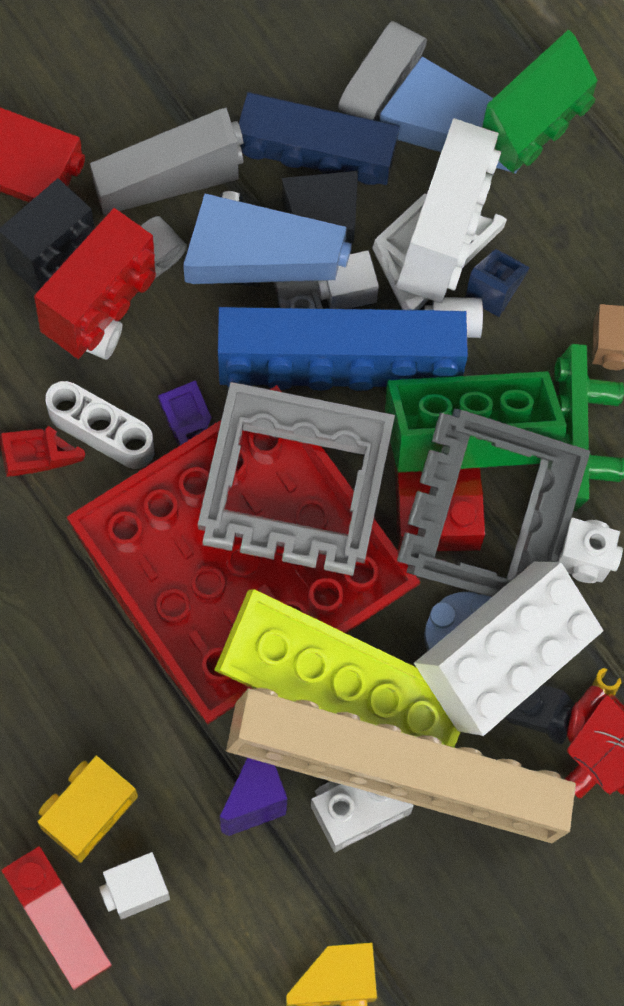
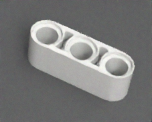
M60 381L48 389L46 405L49 417L57 428L126 467L141 469L152 461L154 456L153 436L150 428L144 422L74 383ZM69 400L75 403V406L67 411L56 409V406L62 401ZM97 420H106L110 423L106 429L101 431L91 428V425ZM133 439L145 442V445L139 450H129L125 447Z

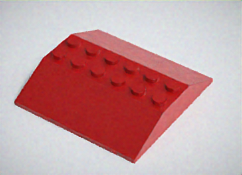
M277 385L270 389L281 392ZM222 420L67 516L68 522L120 606L161 666L207 725L234 708L236 702L248 688L253 689L215 671V667L248 590L254 589L341 632L347 633L420 585L416 575L407 573L408 564L397 561L399 552L375 519L372 524L365 563L356 562L353 576L324 570L326 555L322 554L318 555L316 568L283 562V546L277 545L273 560L240 553L243 538L235 537L232 551L203 545L205 530L198 529V521ZM242 430L239 443L241 446L233 485L232 488L229 487L225 510L349 534V525L353 515L350 509L354 490L322 446Z

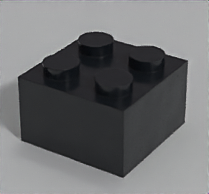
M57 178L0 227V239L7 265L37 293L95 229L92 209Z

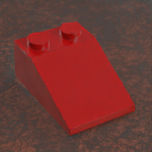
M395 463L398 551H400L405 532L414 535L418 534L419 527L407 524L416 492L429 494L431 486L419 483L423 471L398 473ZM480 468L460 469L437 551H478L481 549L485 536Z

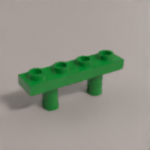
M571 344L563 355L557 358L554 367L555 381H559V395L557 398L567 425L564 443L589 450L588 403L618 407L623 401L624 385L623 382L589 379L587 375V345ZM589 455L573 511H577L590 499L589 479L621 482L624 479L623 457Z

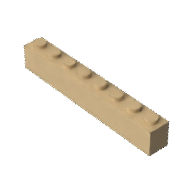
M248 688L235 704L226 752L548 843H553L570 832L576 783L561 779V776L556 772L548 770L536 772L521 767V764L515 760H495L482 756V753L474 748H453L441 744V740L432 736L415 737L402 733L401 729L394 725H374L360 721L359 716L353 713H332L319 709V706L311 701H291L280 698L276 692L266 688Z

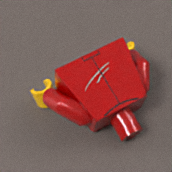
M605 668L599 670L593 686H590L573 706L567 730V737L571 743L567 752L579 765L564 780L576 783L574 794L580 799L597 783L609 795L615 791L624 795V705L614 696L621 684V679L619 678L613 686L605 685L602 682V678L607 672Z

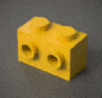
M97 755L90 763L85 760L81 762L68 778V781L71 783L61 796L56 793L53 794L39 811V814L42 816L38 821L41 830L80 863L138 798L136 788Z

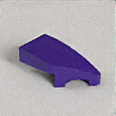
M196 380L158 395V401L179 446L208 428L211 416Z

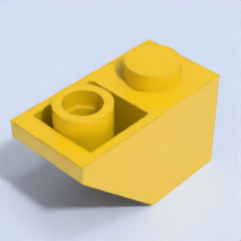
M372 943L327 946L286 995V1006H367V1002H375L377 991Z

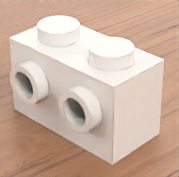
M332 781L319 787L315 791L317 796L312 798L311 808L334 853L410 815L413 809V804Z

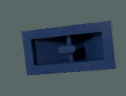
M495 249L473 268L465 298H481L483 309L500 317L530 267Z

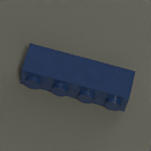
M247 92L239 121L243 137V144L240 147L242 153L252 159H272L280 161L288 167L299 168L303 166L319 170L323 174L357 171L358 181L364 184L375 185L379 183L387 185L397 148L400 126Z

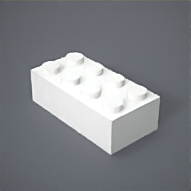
M453 118L396 288L440 303L444 299L447 288L455 291L491 185L492 176L501 151L494 149L499 133Z
M534 561L415 661L414 664L457 731L484 736L600 635L603 629L561 562Z

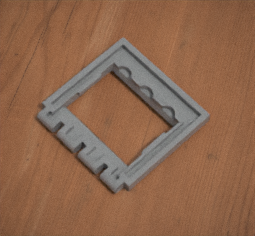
M230 382L198 521V529L205 530L203 545L232 551L235 537L243 538L240 553L273 560L277 545L283 546V562L316 568L318 555L322 554L326 555L324 570L353 576L356 562L365 563L395 415ZM242 430L365 455L362 470L358 471L350 509L353 515L349 525V534L225 510L229 487L232 488L241 446L239 443Z

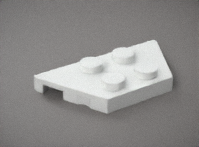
M423 194L375 239L372 248L403 310H419L430 300L396 288L427 194ZM495 214L494 219L480 216L464 266L504 228L507 219Z

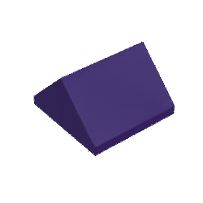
M247 758L220 815L221 833L230 836L286 815L287 796L275 765Z

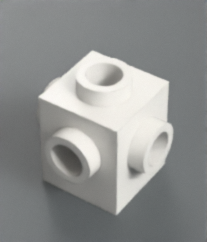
M571 518L558 562H561L566 571L573 574V578L578 581L602 583L611 570L616 572L619 567L623 548L617 546L620 531L610 529L606 523L598 520L582 521Z

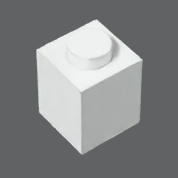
M368 250L350 254L347 267L339 266L336 280L317 281V291L320 300L327 299L329 309H350L377 302L379 285Z
M153 852L103 872L107 884L100 886L99 889L108 912L117 909L121 919L170 900Z

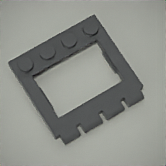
M454 409L452 416L439 413L431 442L443 445L441 453L433 450L428 451L419 483L431 486L430 493L416 492L407 524L419 527L418 534L404 533L397 561L409 564L407 573L493 597L534 561H559L590 451L464 410ZM470 436L491 442L492 446L527 457L532 455L541 459L507 578L498 577L495 572L461 562L453 564L445 560L435 559Z

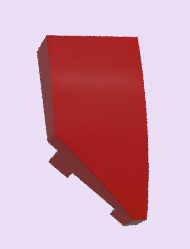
M50 426L45 431L35 429L1 433L0 447L6 477L37 473L84 461L85 452L79 446L74 448L56 435L57 431Z

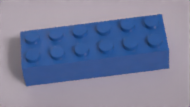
M219 307V385H227L229 387L230 382L248 386L268 385L269 388L277 385L280 390L289 389L292 386H308L313 390H328L332 386H349L352 390L366 391L373 387H387L388 380L463 376L468 357L467 311Z

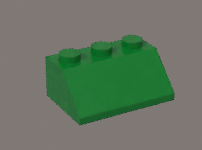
M569 29L486 106L482 128L499 133L494 149L501 151L498 161L512 173L523 164L526 166L531 165L539 157L543 150L542 146L550 139L553 141L558 140L567 130L569 121L576 114L580 117L583 116L595 102L593 94L598 80L578 40Z

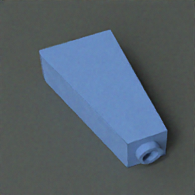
M421 57L380 113L379 122L400 126L399 141L442 152L453 118L482 127L486 106L493 98ZM498 161L496 168L509 171Z
M204 194L183 265L185 282L190 284L336 280L339 266L347 267L352 244L345 242L346 227Z

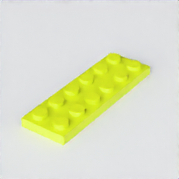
M254 589L248 590L215 667V671L253 689H270L276 692L280 698L291 701H311L316 703L319 709L325 711L353 713L360 717V721L374 725H394L400 728L402 733L415 737L432 736L441 740L443 745L455 747L460 732L457 731L416 667Z

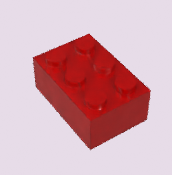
M113 208L34 295L40 332L77 359L87 349L89 351L94 350L103 339L104 330L113 320L117 322L122 319L130 307L131 299L139 291L141 293L145 292L153 283L156 277L153 235Z

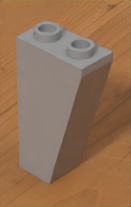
M227 108L219 109L90 163L93 184L103 215L109 214L113 208L122 211L238 180V164L243 163L240 147L243 144V137L238 121L231 122Z

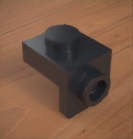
M541 685L505 718L511 724L546 733L553 742L563 744L567 737L571 712L575 703L564 690Z

